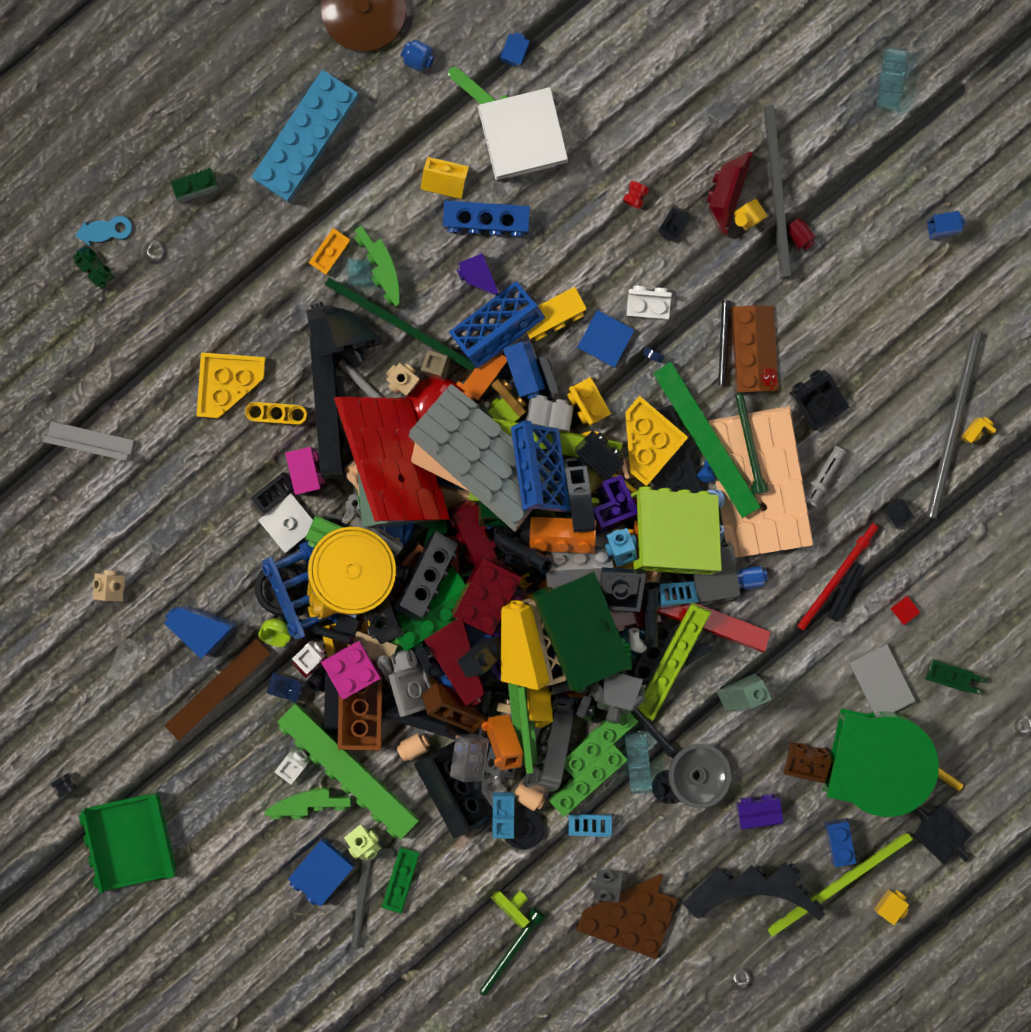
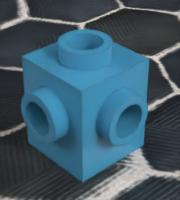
M627 528L615 530L607 535L608 544H605L608 556H613L617 567L638 560L635 549L638 547L634 535L630 536Z

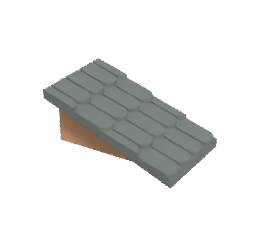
M450 384L426 414L410 430L409 437L415 442L411 462L470 491L513 531H516L532 510L525 511L522 509L512 437L504 432L497 422L480 410L474 401ZM542 465L545 471L549 474L550 470L546 468L544 465ZM539 473L540 482L542 483L545 479ZM547 483L545 488L548 490L550 485Z

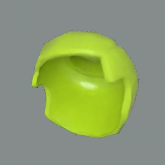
M278 618L266 620L258 633L259 638L263 642L275 647H285L292 638L287 629L288 623Z

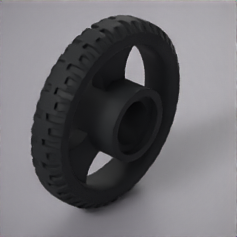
M295 563L284 567L294 571L297 575L305 573ZM261 570L255 582L256 598L259 604L269 613L284 616L272 585L271 592L275 599L270 604L265 599L262 591L263 581L270 582V580ZM281 577L282 582L289 580L286 577ZM309 580L288 589V596L294 590L302 591L301 597L306 596ZM302 607L295 609V612L299 611Z

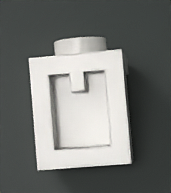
M294 746L275 773L292 785L311 759L304 751Z

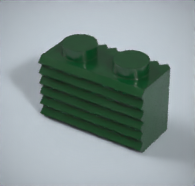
M209 167L207 170L196 171L195 174L192 173L191 175H184L183 178H176L175 181L171 180L176 200L179 203L220 190L215 172Z

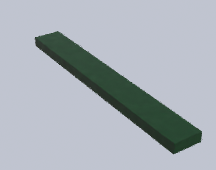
M328 278L324 285L328 289L437 353L448 356L451 361L471 373L474 371L475 366L472 362L459 353L333 279Z

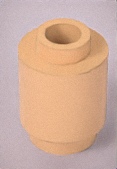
M417 733L400 742L401 745L397 746V750L403 761H411L428 752L430 743L425 735L421 736L420 733Z
M523 782L519 784L514 792L516 801L532 811L536 808L540 810L546 800L543 797L544 792L527 788Z

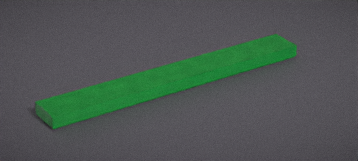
M669 362L653 373L741 517L744 518L759 509L761 505L753 495L673 363Z

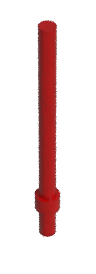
M874 523L870 525L863 536L860 535L856 541L857 545L797 625L803 631L864 549L866 550L871 544L870 540L879 529Z

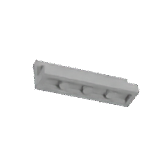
M52 421L50 422L48 435L43 437V442L124 461H131L135 440Z

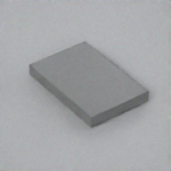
M887 644L848 662L876 717L882 716L879 711L895 712L915 702Z

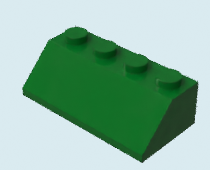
M453 565L447 568L449 571L443 581L440 580L437 586L440 588L435 599H431L428 605L431 608L425 618L422 617L415 622L396 611L404 632L403 635L397 637V640L405 652L457 619L453 617L452 610L465 584ZM416 591V598L422 601L421 593Z

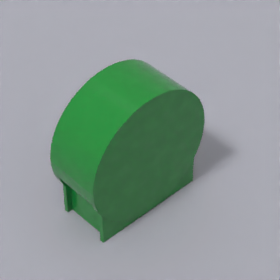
M841 708L831 750V765L822 791L827 792L826 797L851 802L864 812L880 817L901 816L921 806L932 793L939 773L937 751L929 736L915 722L899 713L879 711L882 716L876 717L874 712L861 713Z

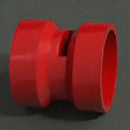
M630 181L628 186L629 193L624 195L622 201L630 206L641 209L644 204L642 199L648 195L650 189L643 184Z

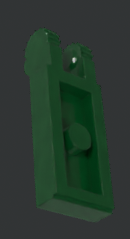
M931 659L925 676L926 680L981 696L983 691L976 687H969L970 681L975 679L978 682L986 683L988 679L975 675L971 671Z

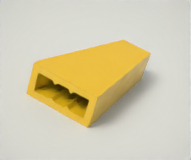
M513 600L502 607L501 681L539 690L549 684V676L532 605L523 604V601Z

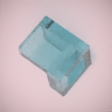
M347 259L348 284L350 286L371 285L370 260Z

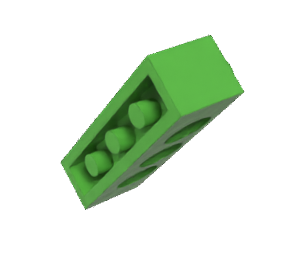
M631 713L627 715L620 714L618 724L609 723L605 719L566 754L564 768L575 779L631 729L638 720Z
M613 744L575 779L572 777L549 798V801L565 817L627 761V757Z

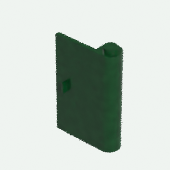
M594 571L554 589L546 587L532 594L571 691L582 692L588 688V685L632 667Z

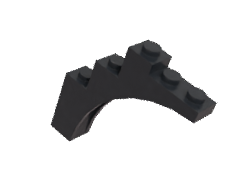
M784 862L768 879L765 878L767 873L759 865L757 867L751 865L735 882L732 880L734 876L726 868L722 870L718 867L682 903L696 919H700L712 908L725 901L741 896L767 895L775 896L800 906L818 921L826 915L823 912L826 908L817 899L813 902L808 897L810 892L802 884L796 885L801 879L798 875L801 871L792 862L789 865Z

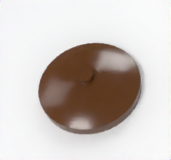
M322 0L321 15L327 32L339 45L354 52L369 53L385 48L398 37L406 20V0Z

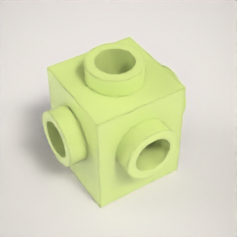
M361 824L344 837L350 846L348 850L355 859L371 860L377 855V851L381 849L377 843L379 841L377 835Z

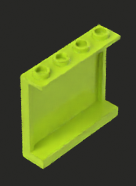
M640 487L638 491L631 494V497L637 498L639 559L634 561V569L713 575L722 571L718 495H710L708 491L691 493L690 490H679L678 492H671L670 488L652 490L651 487Z

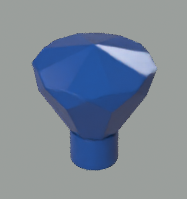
M705 460L703 468L696 475L697 480L705 483L716 482V475L707 460Z

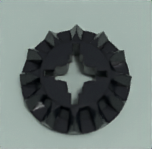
M669 770L659 772L652 782V792L655 798L666 804L678 802L679 800L671 790L664 795L665 787L660 784L661 782L669 784Z

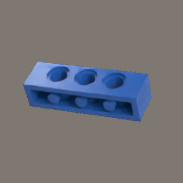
M444 200L443 229H447L449 233H460V230H468L469 234L480 235L481 231H488L493 236L511 233L512 237H524V234H528L530 206ZM462 213H468L471 216V220L464 224L459 221V216ZM489 214L493 219L489 225L482 224L480 222L482 215ZM504 216H511L514 219L511 226H504L501 220Z

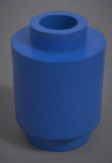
M761 566L744 568L737 572L739 589L744 588V590L764 587V582H768L766 569L762 570Z

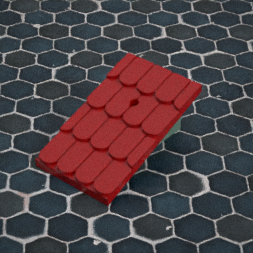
M386 397L334 398L357 466L362 527H393L429 520H449L442 489L438 486L436 475L411 462L415 442L409 437V432L417 423L411 401L408 398Z

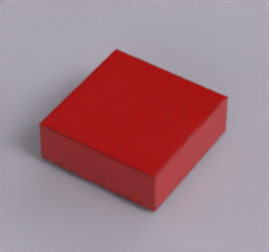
M907 595L890 607V610L902 625H905L920 613Z

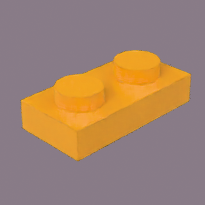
M332 228L309 261V264L327 276L351 240Z

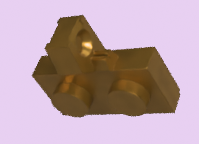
M500 378L492 384L493 388L519 417L527 412L525 408L527 404L519 397L517 388L513 389L505 379L502 381Z

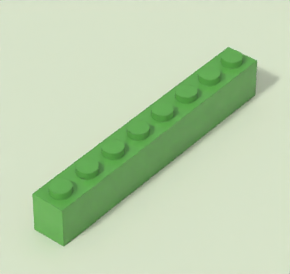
M296 702L279 719L277 723L280 725L278 727L280 731L286 736L290 734L295 739L294 744L302 751L306 749L311 754L309 758L315 764L324 766L326 768L324 772L331 779L334 780L336 778L341 783L340 787L347 794L352 793L357 798L355 801L363 809L367 807L372 812L371 817L379 824L383 822L388 827L386 831L393 838L398 837L402 839L419 821V817L348 750H338V741L327 730H324V727L300 704Z

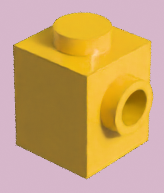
M888 889L874 910L884 919L895 925L899 918L903 919L906 916L909 904L905 901L907 897L897 889L895 892Z

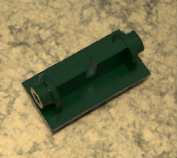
M88 246L78 249L77 253L73 256L74 263L84 273L89 269L92 271L87 277L97 288H105L108 281L116 278L112 274L111 269L103 264L97 257L96 252Z

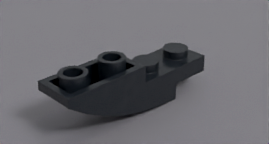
M580 457L563 459L574 533L596 530L587 466Z

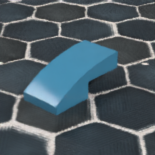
M493 792V838L514 839V793Z

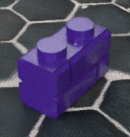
M774 793L763 794L761 799L754 800L752 796L740 798L741 802H736L741 830L783 824L780 798L774 796Z

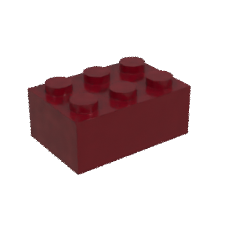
M481 555L452 610L453 617L492 636L501 619L502 607L509 604L522 579L521 575Z

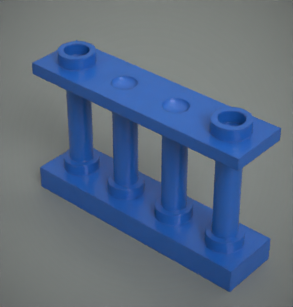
M309 541L299 545L300 550L298 553L274 562L272 557L262 560V570L265 576L269 577L287 620L288 632L294 639L304 637L303 629L325 619L330 620L331 623L337 622L340 613H336L322 619L309 617L299 622L295 609L309 604V596L306 595L291 602L286 590L308 581V570L303 574L282 582L278 572L279 569L304 560L308 566L310 556L314 550L313 547L308 545Z

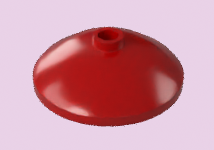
M430 377L420 381L407 398L412 403L416 421L418 422L450 384L454 385L462 393L463 390L455 382L447 378L445 381Z

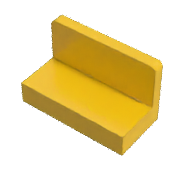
M427 157L420 189L461 199L469 166Z
M544 686L539 690L526 687L529 720L534 721V727L542 728L552 723V703L548 686Z

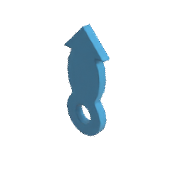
M116 216L109 222L95 221L89 225L85 221L75 236L91 246L90 241L104 242L112 237L125 239L132 232V224L124 216ZM118 223L125 225V230L121 233L116 231Z

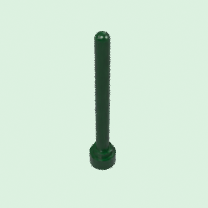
M739 392L735 395L753 473L754 481L751 488L753 495L770 490L768 483L762 478L744 395Z
M536 908L531 909L528 914L530 922L522 929L479 991L480 995H487L534 927H538L539 924L542 925L545 921L546 916Z

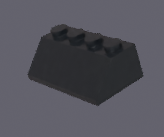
M457 740L435 750L414 763L453 839L470 833L493 817V808L482 787L478 791L473 789L474 772L462 753Z

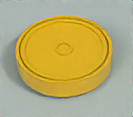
M344 527L328 533L315 546L308 563V580L316 598L328 609L344 615H359L376 608L389 595L396 576L394 556L387 543L374 532L360 527Z

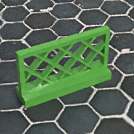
M508 683L512 724L523 751L521 765H524L526 773L530 774L533 773L532 764L537 763L538 757L534 721L529 720L526 687Z

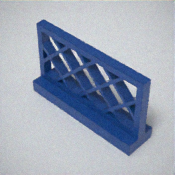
M516 281L450 330L449 333L476 369H478L501 352L503 348L509 346L545 319V316L538 305ZM519 290L517 298H510L512 293ZM497 304H502L500 311H492L493 307ZM515 304L514 311H506L507 305ZM521 304H528L519 311ZM512 316L506 322L502 323L504 317ZM485 317L483 324H475L477 319ZM490 317H498L497 323L489 324ZM487 329H495L485 336ZM468 330L466 337H457V334L461 331ZM473 330H481L479 336L471 337ZM470 342H477L475 345L468 349Z
M527 420L512 426L511 433L522 509L525 511L541 509L566 513L571 511L559 429L532 425V421ZM533 432L538 437V440L536 442L534 441ZM547 434H552V444L545 437ZM541 442L548 449L546 453L539 446ZM536 453L541 457L540 462L537 461ZM550 454L555 457L556 464L550 460ZM544 463L551 469L549 474L542 467ZM539 473L545 479L542 483L540 482ZM554 474L556 475V477H557L558 480H559V484H558V485H557V484L555 483V481L552 479V476H553ZM547 483H548V484L551 486V488L554 490V492L552 493V495H551L550 492L545 488V486L547 485ZM542 494H543V495L545 496V498L547 499V502H546V503H543V496H542ZM557 495L561 498L562 505L555 500Z

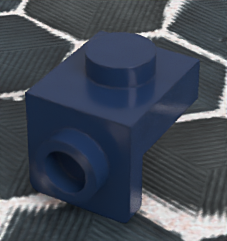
M273 672L266 693L296 703L302 695L303 683L296 678Z

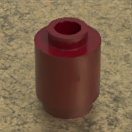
M800 218L786 227L788 236L799 250L804 248L806 251L816 243L814 241L816 235L807 223Z

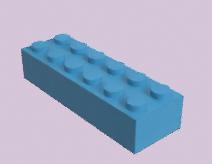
M321 70L251 178L290 204L360 98L359 94L324 70Z

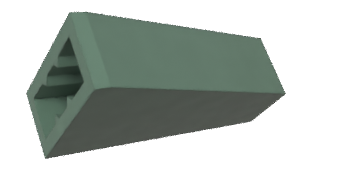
M755 673L716 691L725 711L752 709L772 700L764 681Z

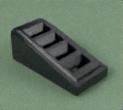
M282 472L250 498V502L264 516L294 491L293 484L286 474ZM280 480L288 488L287 491H284L278 482ZM273 486L280 492L281 495L279 497L273 491ZM266 492L272 496L273 502L265 495ZM261 497L268 506L264 507L258 499Z

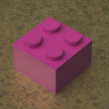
M307 447L285 453L295 495L324 489L323 484H326V479L321 478L318 466L319 451L315 450L314 447Z
M361 639L321 662L342 700L382 677Z

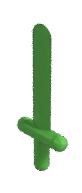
M451 67L449 69L448 76L480 104L496 101L459 68ZM503 95L500 99L508 98V96Z

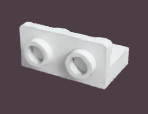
M634 286L633 289L628 291L626 316L669 320L672 293L667 292V288H655V291H647L644 286Z

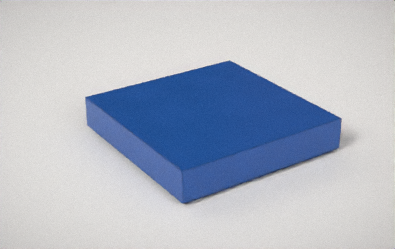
M597 310L577 348L615 368L634 329Z

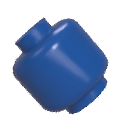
M419 40L408 41L401 53L404 64L419 72L425 68L429 69L434 61L432 47Z

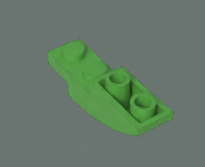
M360 226L354 230L357 234L354 238L361 248L363 246L367 248L369 253L366 256L374 266L376 263L378 265L372 270L374 276L371 279L378 288L383 287L386 292L383 296L390 306L394 304L397 308L400 306V288L391 256L381 238L373 243L363 227Z
M331 787L304 790L277 801L266 809L265 816H270V819H283V816H292V819H304V816H308L310 813L309 807H313L315 811L326 810V807H334V810L337 811L347 810V807H350L352 804V795L331 796Z

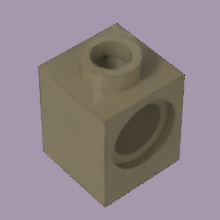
M427 350L421 371L425 376L445 381L451 360L446 355Z

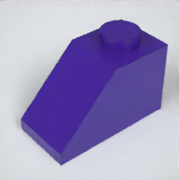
M482 253L459 262L460 268L456 270L461 281L465 280L467 285L493 296L499 294Z

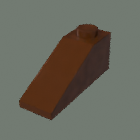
M436 682L422 694L427 715L472 733L479 729L482 723L488 721L471 704L465 706L460 696L453 689Z

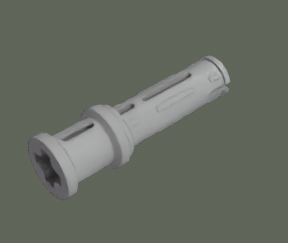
M834 447L816 480L810 482L811 486L805 494L806 503L815 509L818 508L817 503L823 493L828 491L826 486L847 453L840 447Z
M354 506L350 507L342 519L344 524L348 523L353 527H360L374 532L387 543L395 555L402 550L403 543L379 527H362L361 514L356 511Z

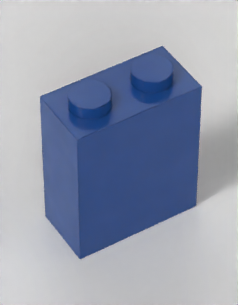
M322 837L288 878L289 884L296 891L299 892L301 890L307 895L306 899L311 904H318L321 907L354 868L355 864Z

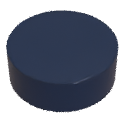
M648 347L643 352L644 356L658 363H662L665 358L663 354Z

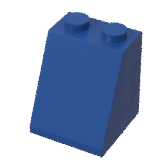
M185 605L172 608L166 614L167 620L164 622L200 659L206 657L236 626L233 622Z

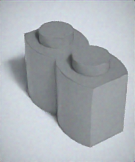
M537 395L529 400L526 420L532 421V425L558 428L559 431L569 432L574 406L568 405L569 402L566 400L556 399V402L548 401V397Z

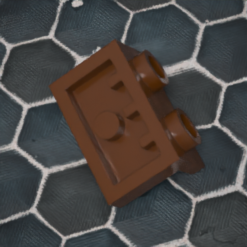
M790 742L783 774L825 783L831 765V752L821 747L815 748L806 746L803 743Z

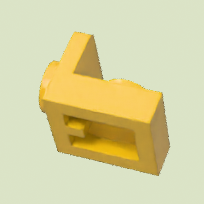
M979 417L974 419L961 439L966 443L977 442L983 434L982 429L990 434H994L997 430L993 427L994 423L986 417Z

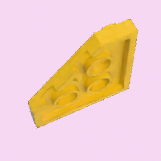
M201 353L197 417L220 418L264 380L266 358Z
M639 396L625 412L630 473L647 486L688 437Z

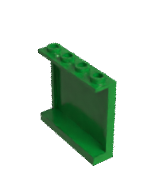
M159 791L86 807L81 810L79 821L81 827L85 828L84 843L86 848L89 847L90 856H88L89 865L91 868H94L95 876H93V883L95 889L99 890V894L111 889L165 877L169 879L177 875Z

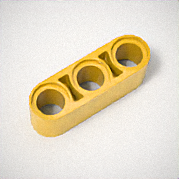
M252 402L245 409L247 418L255 422L302 425L306 423L309 417L307 409L299 405ZM254 406H258L261 409V415L257 418L251 416V409ZM279 407L283 414L280 419L275 420L272 417V411ZM297 409H301L304 413V417L300 421H296L293 418V412Z

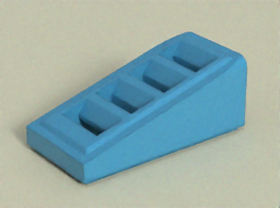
M695 582L660 584V590L658 591V600L661 602L660 608L687 605L692 602L698 603ZM690 587L692 597L690 599H688V594L686 588ZM680 588H682L684 599H681ZM673 589H675V594H676V599H677V600H674L673 593H672V590H673ZM666 590L668 591L669 600L666 599Z
M569 814V835L612 837L611 814ZM575 819H579V830H575ZM583 819H588V830H584ZM592 820H596V830H592ZM601 820H605V830H601Z

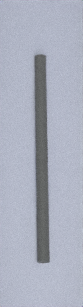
M972 331L927 517L937 519L983 335V332Z

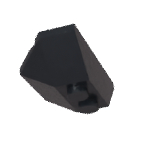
M397 705L385 710L382 715L383 718L464 743L465 735L461 728L427 715L426 709L400 717Z

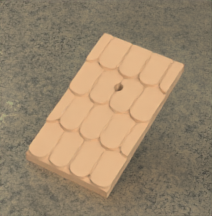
M790 406L748 413L762 478L768 483L770 491L755 494L754 496L761 507L742 518L716 476L717 490H721L725 496L724 505L720 508L725 529V541H731L734 547L735 558L812 546L813 538ZM735 415L708 420L752 491L751 486H753L754 478L740 416Z

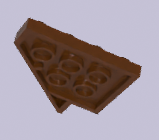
M659 873L621 891L619 903L600 901L583 909L576 931L656 959L678 899L658 891L664 876L662 873Z

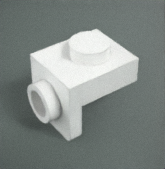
M311 640L292 659L308 674L326 655L323 653L325 651L318 642L314 643Z

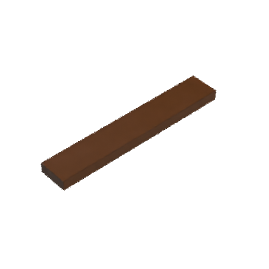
M256 638L164 726L180 741L254 671L271 652Z

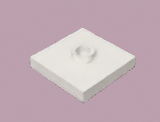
M291 493L258 521L284 553H286L306 537L313 519Z

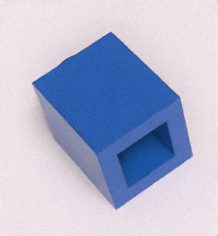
M509 33L500 61L521 69L529 47V40H526L527 37L520 33H515L514 35Z

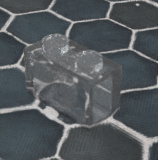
M477 734L456 735L450 777L462 782L483 781L489 739Z

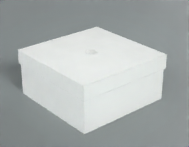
M550 87L478 106L495 180L511 178L568 163Z

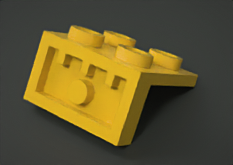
M591 377L568 388L570 393L567 394V397L572 406L577 405L580 412L577 415L582 424L587 423L588 426H591L611 414Z

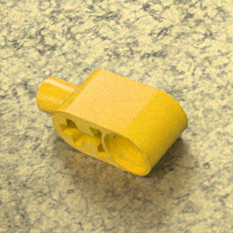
M757 199L748 202L734 212L736 216L735 223L738 226H743L745 231L768 217Z

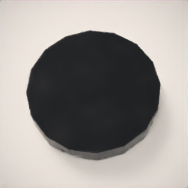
M518 807L514 809V839L505 840L512 847L519 850L535 847L544 835L542 817L535 810L532 811L527 807Z

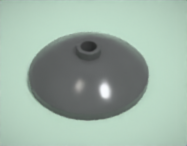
M706 744L689 745L680 750L671 762L669 768L671 790L676 798L687 806L693 808L713 806L726 795L730 786L731 770L726 757L713 746ZM694 772L698 773L697 779L693 778Z

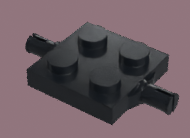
M939 804L929 814H926L920 807L913 810V813L921 822L912 836L940 863L944 865L956 854L964 862L968 861L967 858L970 859L971 855L962 847L973 833L942 804Z

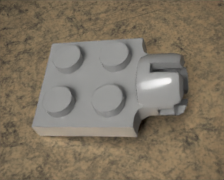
M415 650L400 651L397 653V656L396 653L392 654L391 661L394 673L388 676L400 717L426 709L422 694L432 685L427 680V674L422 665L418 663Z

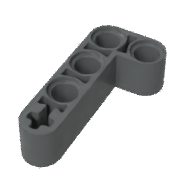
M553 709V722L543 727L536 767L533 768V773H526L524 778L525 787L544 793L556 791L561 784L573 716L567 712L555 713Z

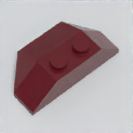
M749 151L722 165L720 171H715L712 182L716 184L714 191L709 190L706 203H709L708 210L721 236L726 237L753 152Z

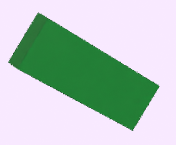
M400 846L381 908L402 914L420 855L419 851Z

